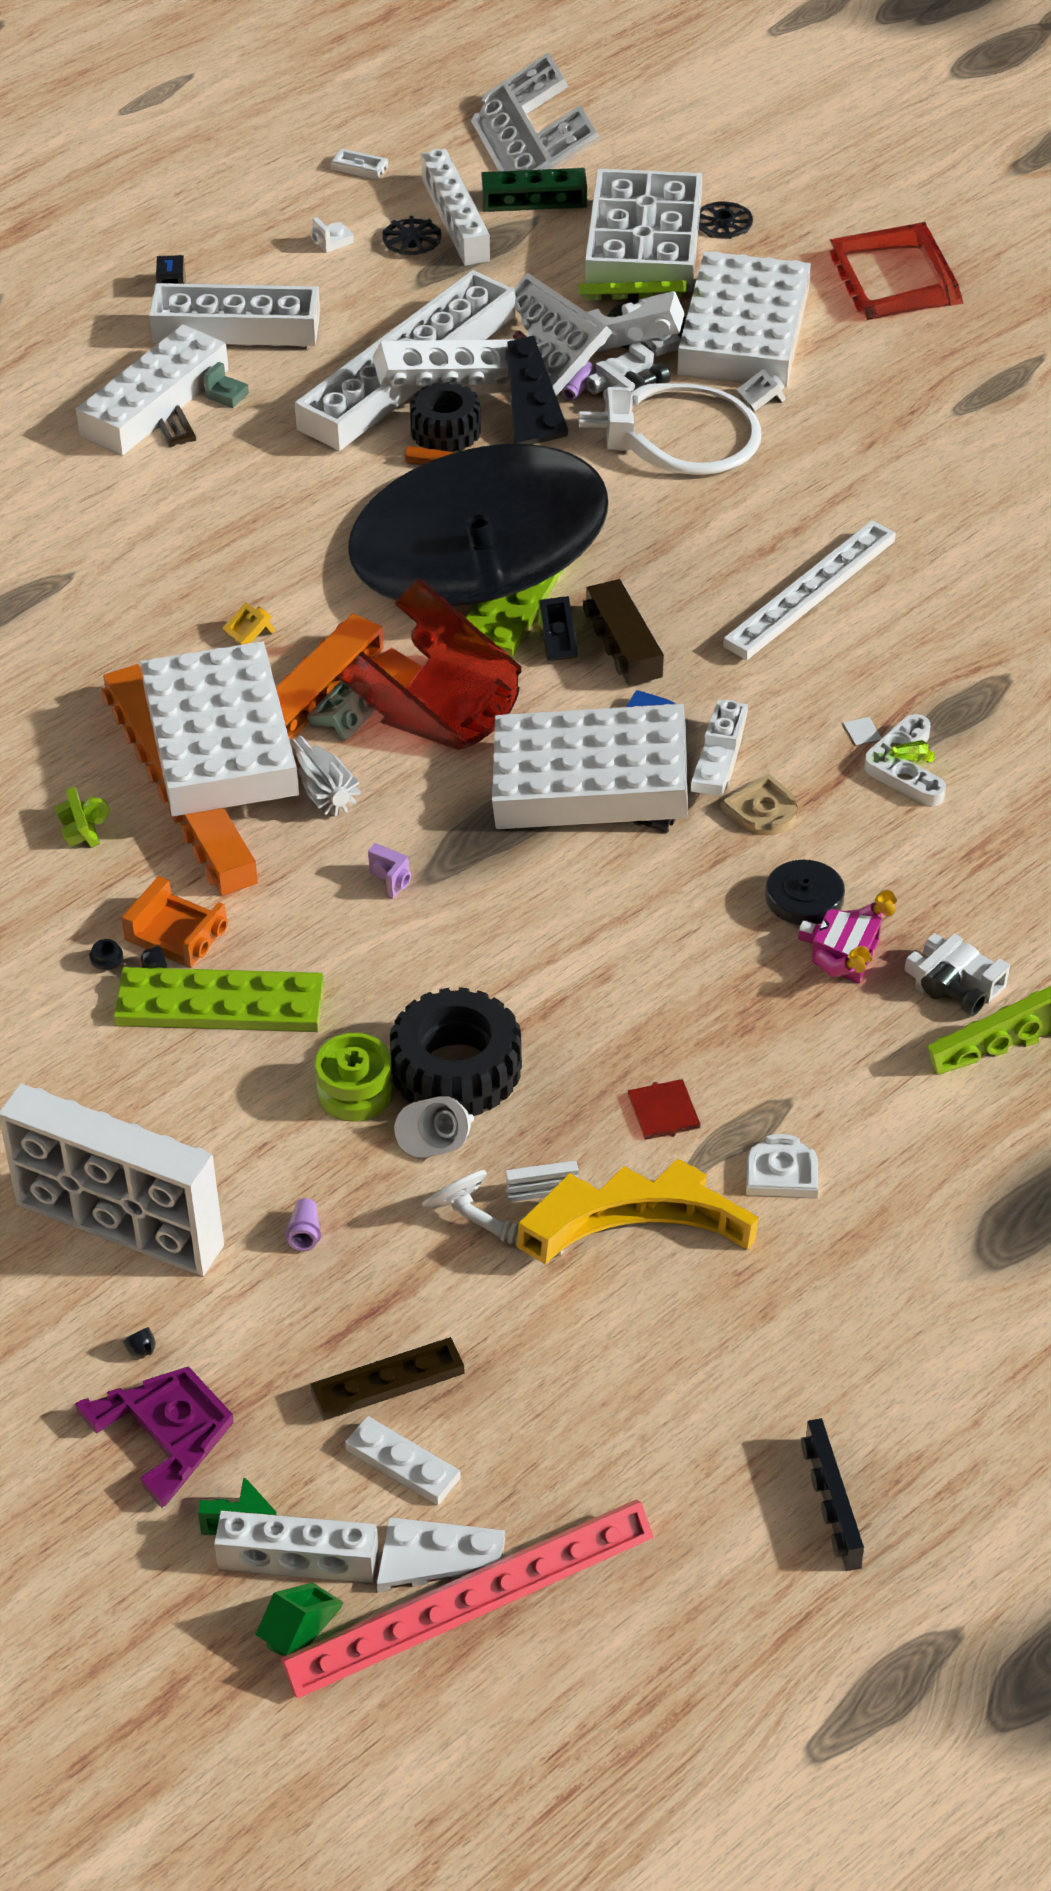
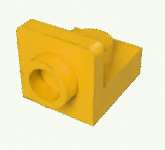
M247 602L240 607L222 628L228 636L240 645L252 643L263 629H266L271 634L276 629L269 622L272 617L260 606L255 609Z

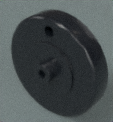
M802 859L783 863L770 873L766 881L765 899L769 909L780 919L792 924L801 925L803 921L821 924L828 910H841L844 904L845 885L843 879L832 867L818 861Z

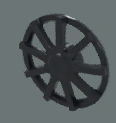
M713 202L700 208V218L712 221L701 223L699 220V230L709 237L731 239L743 233L746 234L753 225L751 212L746 207L734 202ZM714 206H725V208L715 210ZM730 206L736 207L741 210L734 214V212L730 210ZM708 209L713 214V217L703 215L701 212ZM745 213L748 215V219H734ZM735 223H747L743 228L735 225ZM708 226H715L712 230L706 228ZM729 227L736 229V231L730 232ZM720 228H723L725 232H717V231H718Z
M409 216V219L399 221L392 220L391 224L382 232L385 246L391 251L402 255L427 253L435 249L442 238L441 228L432 223L431 219H414V216ZM436 234L437 239L425 235ZM388 236H398L393 239L387 240ZM402 241L403 245L400 249H397L392 246L393 244ZM426 241L432 245L424 249L422 243ZM407 247L418 248L417 251H406Z

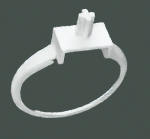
M647 384L635 389L632 393L630 388L608 387L605 412H579L578 427L606 428L607 449L618 451L632 450L650 464L676 473L707 475L734 469L748 461L755 454L761 442L760 423L746 404L724 391L698 384ZM669 391L703 392L718 396L735 404L750 423L751 438L741 451L726 459L704 463L687 462L663 452L641 433L636 435L634 415L631 410L642 400L656 394Z

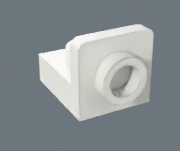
M318 217L312 219L313 229L311 230V237L314 243L319 245L326 253L354 243V234L341 221L326 226Z
M764 369L737 389L740 396L754 411H757L774 396L781 402L786 400L781 391L785 388L781 380L775 374L771 377Z

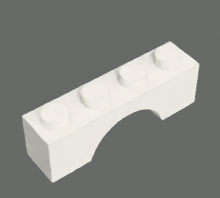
M675 291L651 296L636 310L618 317L604 316L600 313L599 309L587 312L613 332L607 338L605 344L596 352L633 344L637 341L642 342L680 333L684 317L683 308Z

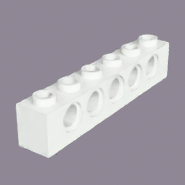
M434 149L430 152L421 153L422 180L464 266L489 262L490 234L447 150Z
M511 340L381 341L372 357L380 386L391 385L392 387H400L403 385H418L424 387L435 383L444 384V382H450V384H469L471 386L479 384L504 385L510 383L506 345L507 341Z

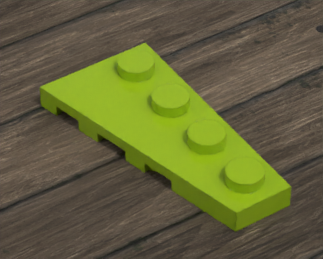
M675 280L674 282L578 284V295H585V300H601V295L611 294L612 300L628 299V294H639V299L655 296V293L673 291L676 292L678 298H682V293L688 292V281Z
M1051 986L1041 991H1035L1026 998L1010 1006H1004L997 1010V1012L979 1021H973L965 1028L948 1036H942L934 1043L928 1045L931 1063L937 1074H943L977 1063L981 1055L987 1053L995 1057L1008 1052V1047L1022 1042L1025 1047L1039 1043V1037L1051 1034Z

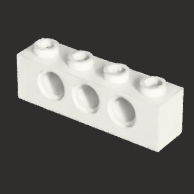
M221 1511L214 1543L218 1570L373 1583L379 1550L377 1524Z

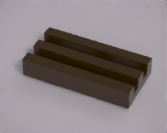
M179 405L175 407V413L186 432L185 434L180 433L172 416H169L167 421L175 434L174 437L170 434L162 418L158 422L159 429L169 448L174 447L175 444H185L186 441H196V435Z

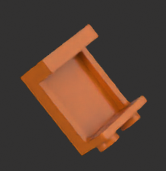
M158 876L121 917L126 941L145 949L159 944L164 957L189 968H192L199 958H203L207 954L210 945L218 936L220 937L225 933L228 926L225 904L218 902L212 910H209L171 894L170 880Z

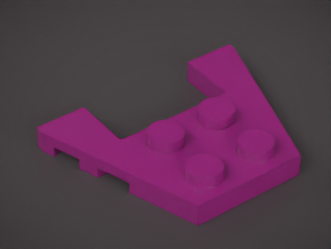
M189 1366L143 1380L142 1386L123 1391L121 1388L107 1392V1397L91 1402L89 1398L75 1403L77 1413L96 1434L127 1413H130L169 1458L140 1477L142 1487L161 1508L169 1503L234 1423L231 1411Z

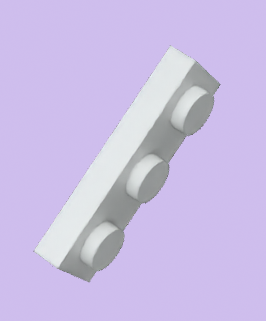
M369 1416L345 1441L346 1451L437 1506L461 1479L459 1469Z

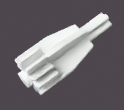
M298 736L296 740L291 738L290 744L293 755L301 765L298 772L310 799L325 815L331 811L334 816H337L338 807H341L347 813L346 804L350 802L356 805L357 803L351 795H360L361 793L356 787L359 785L357 779L335 755L316 745L312 749L302 736Z

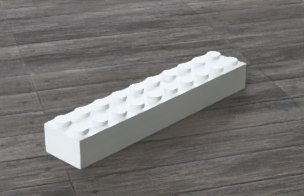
M472 270L295 402L297 430L338 451L342 450L423 388L418 385H403L400 387H392L391 385L380 386L372 357L381 341L486 340L516 317L515 289Z

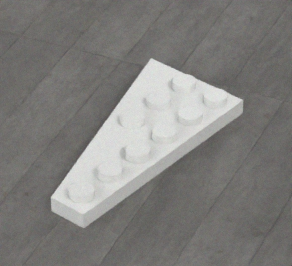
M527 273L513 288L515 289V307L522 317V324L528 331V337L534 336L555 395L557 396L575 374L587 364L591 356L605 344L607 338L613 332L605 324Z

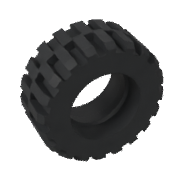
M462 987L455 991L443 988L439 990V993L435 994L428 992L420 997V1001L417 1002L414 999L405 1007V1012L401 1011L394 1020L395 1025L390 1031L391 1073L393 1074L396 1088L401 1091V1095L409 1103L439 1096H449L457 1100L467 1110L468 1114L476 1116L482 1114L483 1109L488 1108L492 1110L498 1106L500 1099H507L513 1092V1087L520 1080L522 1069L520 1025L516 1022V1017L507 1007L504 1008V1003L495 997L490 999L485 992L477 990L474 993L470 992L469 988ZM455 1044L468 1045L482 1051L472 1058L458 1061L440 1059L431 1054L438 1048Z

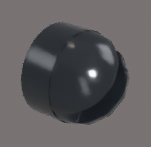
M159 944L143 951L141 954L143 968H167Z
M149 1327L123 1340L127 1351L138 1359L145 1358L146 1353L151 1355L155 1350V1338Z

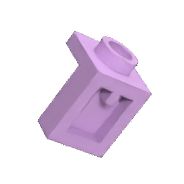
M374 843L368 850L370 874L375 875L379 879L386 880L387 896L395 898L401 889H405L411 879L408 856Z

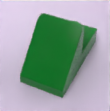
M243 1478L239 1502H230L225 1499H215L213 1501L200 1500L198 1509L202 1535H216L221 1511L277 1515L274 1508L246 1478Z

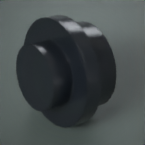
M102 939L92 946L89 954L90 962L97 969H113L122 962L123 951L114 940Z

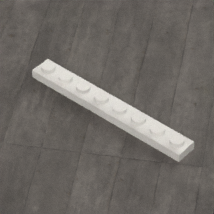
M873 520L870 521L724 637L723 647L748 660L894 543L896 532Z

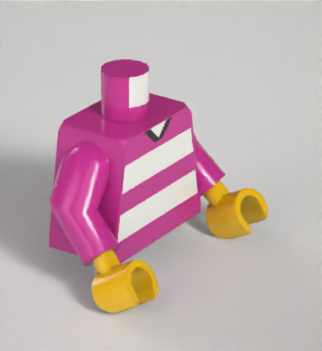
M883 890L878 893L875 902L861 909L848 911L828 910L821 925L803 921L799 929L798 940L813 944L812 962L823 969L830 977L842 976L853 982L860 983L880 941L881 915L883 913L884 916L888 917L895 913L896 908L893 904L897 903V898L891 890Z

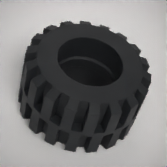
M435 383L432 386L421 388L422 391H417L414 397L411 398L409 405L411 437L413 440H416L418 446L448 452L465 450V447H471L474 441L479 439V434H481L480 399H478V395L475 392H471L470 388L462 387L461 384Z

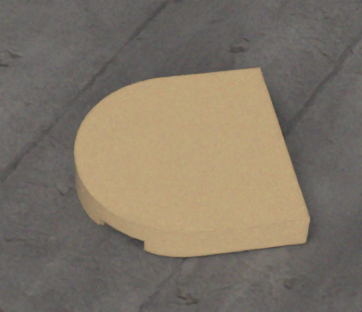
M770 774L720 801V809L746 831L758 835L782 833L794 824L797 817L795 796Z

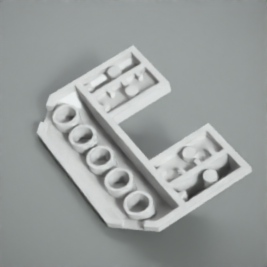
M549 52L485 93L481 100L483 106L480 112L475 113L471 120L499 171L557 169L601 141L581 105L538 133L527 114L569 87Z

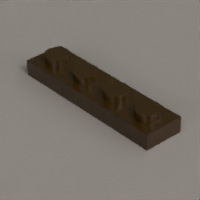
M449 1337L310 1383L313 1398L323 1421L463 1375L465 1374V1369L452 1338Z

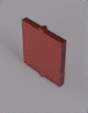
M683 1079L660 1084L653 1082L651 1086L628 1090V1097L645 1140L666 1135L674 1137L676 1133L700 1128V1121Z

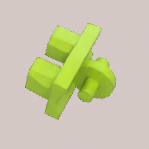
M74 786L67 789L68 800L54 807L59 820L65 826L61 828L65 840L71 847L85 840L91 848L99 845L100 841L94 823L100 825L108 817L110 808L107 801L94 796L89 797L87 802L81 801Z

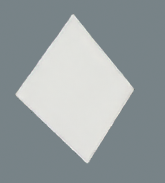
M870 717L844 722L855 745L882 739Z

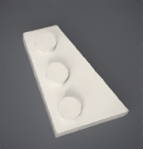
M390 1517L377 1580V1593L391 1591V1586L412 1583V1587L427 1585V1580L450 1577L456 1580L501 1560L503 1556L505 1530Z

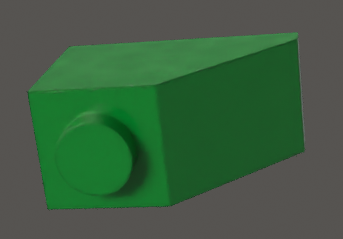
M313 1582L274 1592L255 1635L267 1642L266 1646L272 1652L284 1656L309 1646L338 1613L344 1602Z

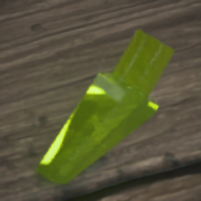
M923 740L896 745L889 752V755L892 757L915 762L923 760L931 763L935 759V753L928 749L929 744Z

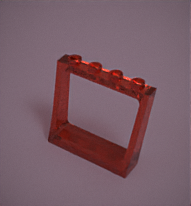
M926 222L830 239L832 249L829 250L831 260L834 266L840 264L836 266L839 276L844 281L849 296L855 295L852 297L856 311H863L867 320L928 308L964 304L959 284ZM899 248H918L922 251L938 284L876 300H869L846 256L854 253Z

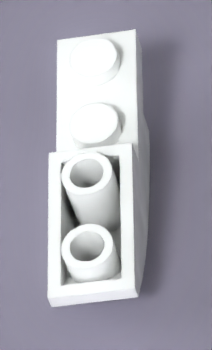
M733 700L717 701L705 734L704 748L691 781V792L722 797L724 789L728 788L744 731L748 704L738 703Z

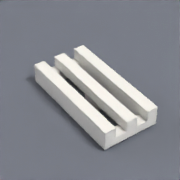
M340 149L331 161V170L375 180H379L380 174L382 175L384 169L388 168V159L345 149Z
M577 1161L506 1170L508 1202L546 1197L569 1173L578 1177Z

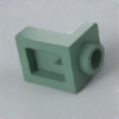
M217 362L204 374L205 395L210 400L234 408L249 394L248 384L225 376L224 363Z

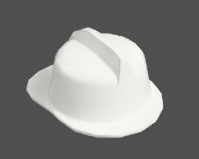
M439 1096L414 1102L404 1107L398 1114L394 1124L395 1138L398 1145L407 1154L416 1158L452 1152L460 1148L466 1141L471 1128V1122L474 1121V1116L468 1114L467 1110L457 1100L449 1096Z

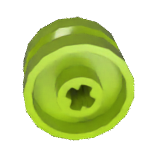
M345 1033L331 1038L321 1046L316 1054L315 1072L318 1099L322 1108L327 1113L343 1121H364L374 1118L386 1110L393 1096V1078L391 1074V1055L383 1042L377 1037L365 1033Z

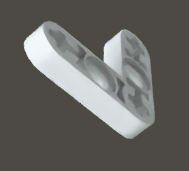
M913 714L905 717L866 753L865 771L871 777L922 805L938 806L945 798L946 784L944 780L907 760L927 742L930 735L931 723L929 719L919 714ZM893 743L903 744L905 748L895 749L892 748L890 745ZM899 774H908L911 775L913 778L909 780H903L897 776Z

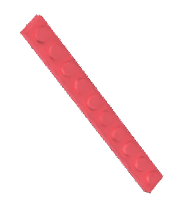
M633 1500L280 1658L294 1696L296 1698L303 1697L654 1538L642 1502Z

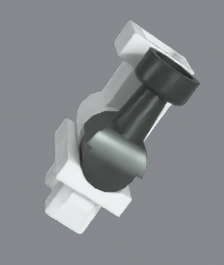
M637 341L629 345V352L616 359L609 358L605 362L602 360L596 363V373L587 377V390L593 395L601 391L604 392L603 399L606 403L608 387L630 388L632 393L635 389L647 384L669 383L670 372L666 365L661 362L653 365L654 353Z
M933 933L924 944L923 952L929 955V957L926 958L914 951L907 957L904 970L916 978L915 990L922 994L926 992L933 999H940L948 995L962 1002L961 1009L973 1017L982 1009L985 1002L989 1004L1006 988L1010 964L1000 958L993 962L980 954L971 944L962 942L963 938L955 933L948 940Z

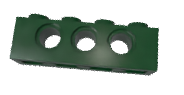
M585 168L481 172L483 212L587 208Z

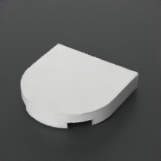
M773 1134L765 1137V1140L752 1147L747 1155L746 1195L817 1198L818 1159L815 1151L800 1142V1138L793 1135Z

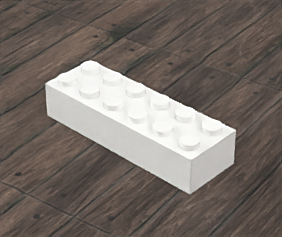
M156 283L149 314L152 343H160L183 324L221 340L226 344L246 346H316L320 319L319 286Z
M182 324L76 408L79 436L123 456L159 427L158 422L161 418L165 422L169 416L175 414V407L177 405L182 408L205 389L203 378L207 370L211 369L217 362L224 363L225 372L228 371L226 343Z

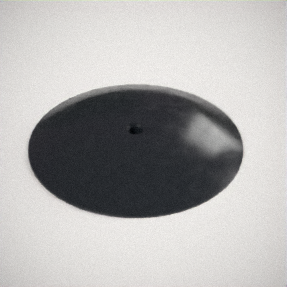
M498 444L459 451L432 460L405 473L387 485L369 501L359 514L350 532L348 542L350 562L355 573L363 583L377 593L396 601L434 607L462 606L492 601L535 586L556 575L580 557L599 535L605 523L609 505L608 493L601 476L590 464L560 449L533 444Z

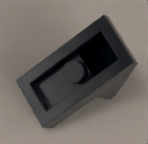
M569 596L539 600L540 637L544 639L547 662L577 658L578 650Z

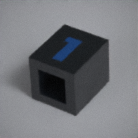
M184 255L157 256V283L186 284Z

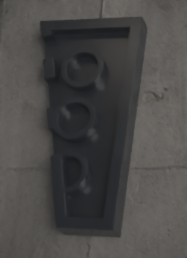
M529 336L507 341L506 353L508 378L510 379L514 444H537L567 437L569 430L535 337Z

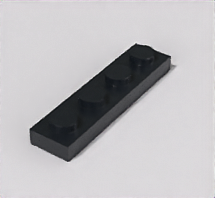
M823 1419L807 1421L806 1437H801V1448L805 1460L811 1459L814 1468L811 1469L815 1492L821 1491L824 1501L821 1502V1510L825 1524H831L834 1531L831 1539L835 1556L842 1557L846 1571L861 1569L864 1545Z

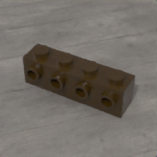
M617 579L586 587V600H583L582 603L584 614L593 621L597 637H602L605 651L608 656L612 655L617 673L623 675L628 686L662 678L664 654L622 581Z

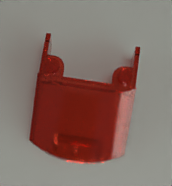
M418 578L395 602L398 608L417 623L412 630L411 640L414 646L428 658L407 687L402 686L364 652H360L341 671L338 677L384 716L379 723L457 750L465 749L481 742L495 731V715H507L511 712L519 694L518 675L522 673V668L505 651Z

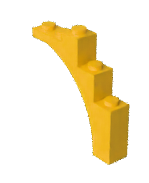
M677 1158L654 1182L648 1180L642 1174L623 1166L600 1190L593 1187L589 1182L583 1181L569 1173L519 1222L516 1247L546 1265L561 1250L592 1233L625 1224L664 1222L689 1225L717 1232L748 1250L755 1242L759 1217L724 1198L718 1192L705 1187L707 1174Z

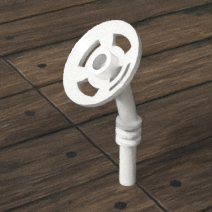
M486 1170L475 1172L448 1185L422 1203L424 1208H438L451 1205L453 1210H458L463 1217L500 1237V1241L505 1242L508 1239V1244L515 1242L517 1246V1223H513L512 1226L510 1221L503 1223L471 1205L473 1199L470 1195L486 1178Z

